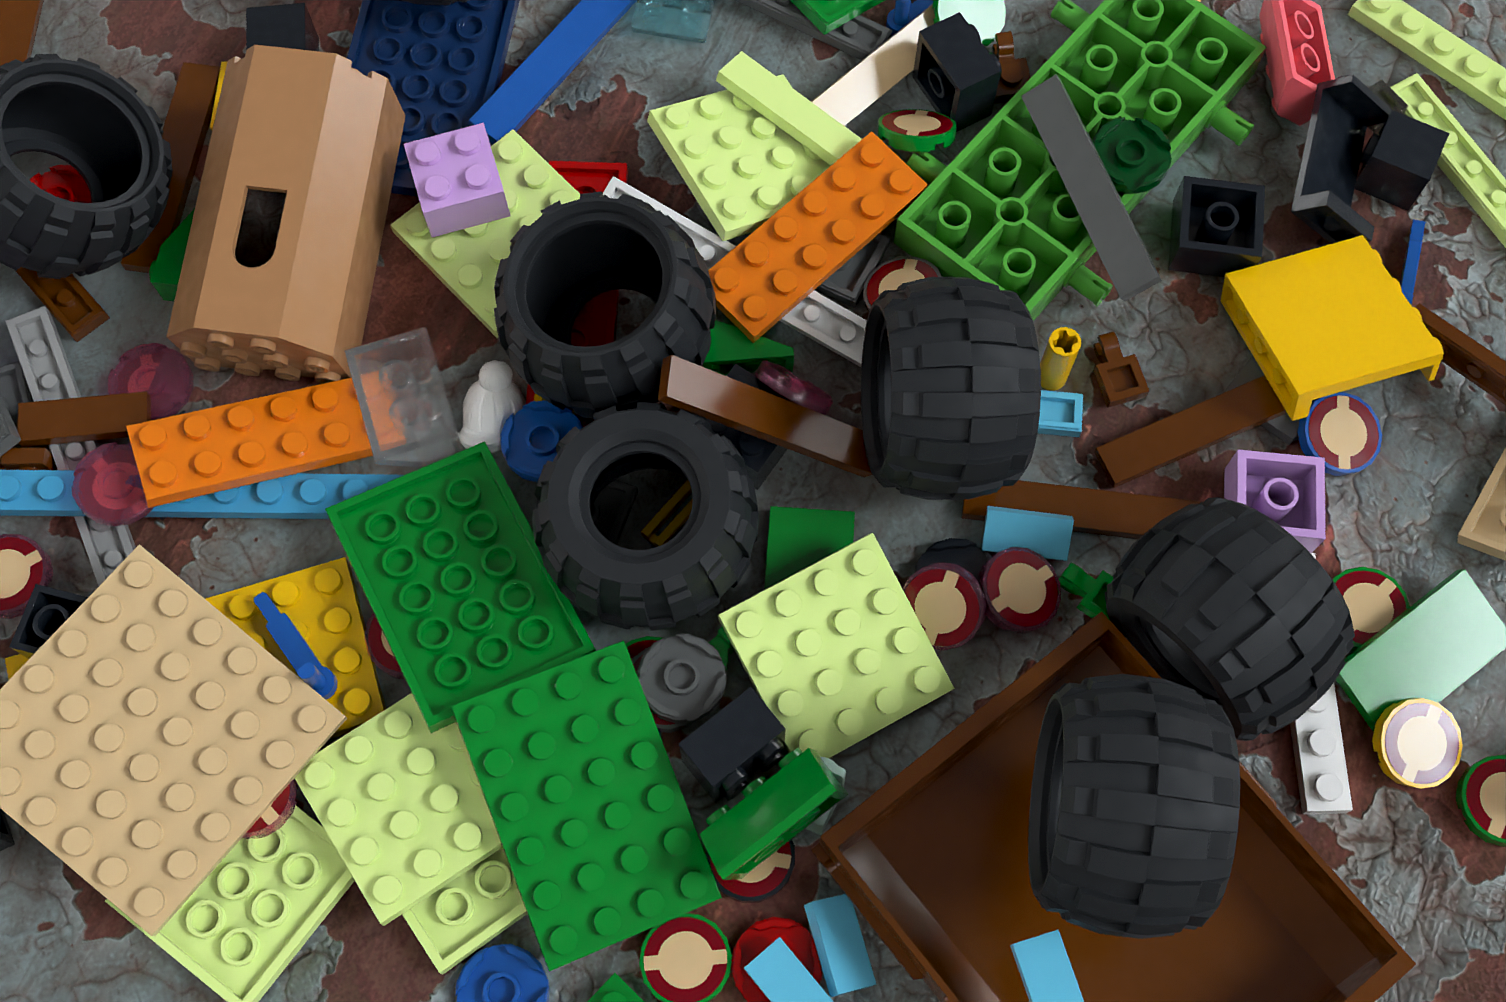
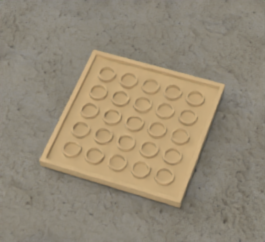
M139 544L0 689V809L149 935L156 936L345 722L347 717Z

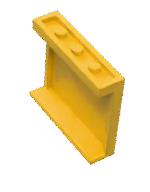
M1363 235L1225 274L1220 301L1292 421L1308 417L1312 400L1419 369L1428 382L1435 379L1440 362L1443 359L1442 345L1428 331L1422 322L1418 309L1411 306L1402 293L1398 280L1391 277L1382 264L1380 254L1377 250L1371 248Z

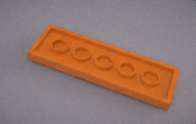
M871 131L708 270L715 292L716 307L752 343L756 342L899 217L929 185Z
M381 371L126 426L148 508L404 449L405 439Z

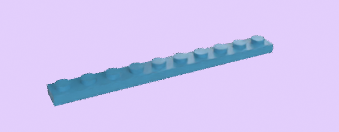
M0 470V516L93 517L85 509L80 497V484L86 471ZM297 473L150 507L139 517L329 519L325 508L404 475ZM139 476L130 479L126 484L143 491Z

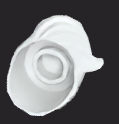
M493 360L484 364L479 372V380L468 389L463 401V428L459 434V438L465 448H470L485 441L491 453L500 451V434L505 421L512 413L515 415L519 410L523 409V405H526L525 397L520 388L512 381V369L503 361Z

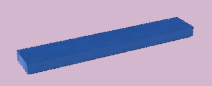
M581 0L469 119V126L484 123L489 143L492 145L511 130L517 132L637 0Z

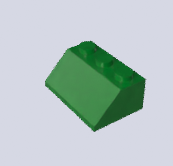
M799 747L794 749L778 762L781 770L768 780L764 776L757 778L741 792L745 797L732 809L726 804L706 819L709 827L699 835L718 874L723 880H737L745 877L848 795L815 750L807 748L802 752Z

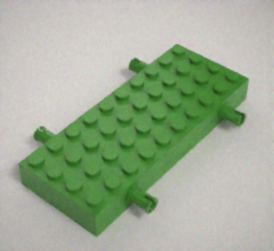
M1070 0L1058 1L1052 10L1051 18L1056 19L1074 33L955 159L946 166L928 152H917L919 155L915 152L912 154L907 165L917 175L930 183V185L897 219L894 244L911 256L928 260L938 268L943 277H967L998 285L1000 290L1016 292L1028 308L1033 321L1064 287L1067 288L1068 286H1071L1098 307L1102 300L1110 293L1113 285L1084 266L1097 250L1021 96L1057 74L1092 141L1102 125L1115 118L1125 117V120L1133 121L1136 118L1146 119L1158 126L1168 137L1171 145V168L1198 136L1211 126L1235 142L1237 146H1240L1254 128V124L1249 123L1226 106L1254 75L1267 48L1265 45L1197 0H1104L1092 14H1089ZM1149 191L1135 194L1118 192L1128 214H1130Z

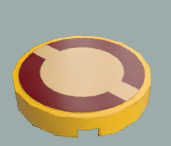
M1424 698L1404 699L1387 707L1375 724L1372 738L1374 752H1378V758L1381 761L1378 764L1383 773L1397 784L1419 789L1438 786L1450 778L1460 762L1463 747L1460 728L1452 713L1438 702Z

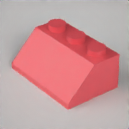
M1263 0L1259 15L1262 29L1260 40L1267 47L1265 50L1268 63L1266 65V73L1272 85L1274 96L1272 98V106L1280 117L1301 126L1310 121L1318 83L1335 79L1322 9L1320 5L1312 0Z

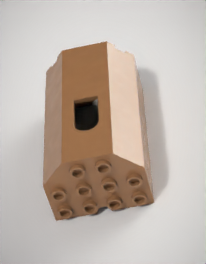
M253 45L246 50L244 58L241 59L235 56L227 61L167 332V338L180 349L181 354L194 362L195 367L212 372L219 371L220 367L234 368V371L247 376H259L260 372H263L264 369L275 370L274 375L280 379L299 381L300 376L315 378V381L321 384L356 376L406 116L388 78L374 71L369 72L365 76L360 71L351 68V60L337 53ZM248 189L287 193L276 247L271 259L264 265L254 268L239 264L235 256V248Z

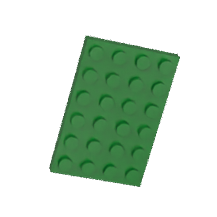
M485 441L325 508L328 518L430 733L456 722L451 709L452 705L596 651L570 600L561 593L545 569L534 540V532Z
M624 641L451 706L549 972L722 898Z

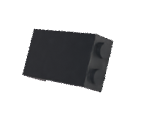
M1354 75L1340 76L1334 80L1318 83L1291 209L1295 216L1331 244L1361 235L1364 236L1367 242L1372 241L1374 226L1354 211L1351 205L1367 127L1384 123L1392 111L1385 102Z

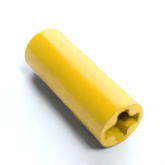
M1060 327L1051 333L1040 362L1042 388L1055 391L1065 385L1081 347V338L1075 330L1068 327Z

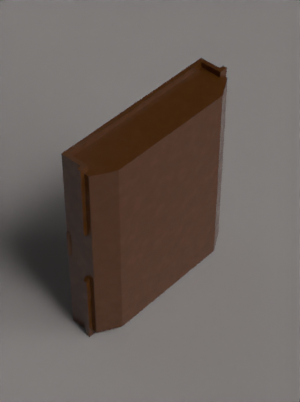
M1102 611L822 834L819 843L811 849L812 853L913 980L923 979L940 1002H1029L1010 945L1058 929L1084 1002H1375L1416 965L1411 957L1276 807V801L1240 761V810L1231 873L1219 907L1202 927H1197L1195 930L1183 928L1181 932L1171 936L1137 939L1099 934L1066 922L1065 919L1061 918L1060 913L1046 911L1041 907L1033 894L1030 883L1028 830L1035 756L1041 725L1049 700L1064 683L1081 684L1085 678L1129 674L1161 678Z

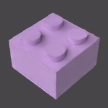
M484 123L404 144L422 212L431 237L511 216Z
M1248 450L1236 451L1225 467L1224 499L1243 503L1258 510L1284 528L1312 553L1326 539L1325 458Z

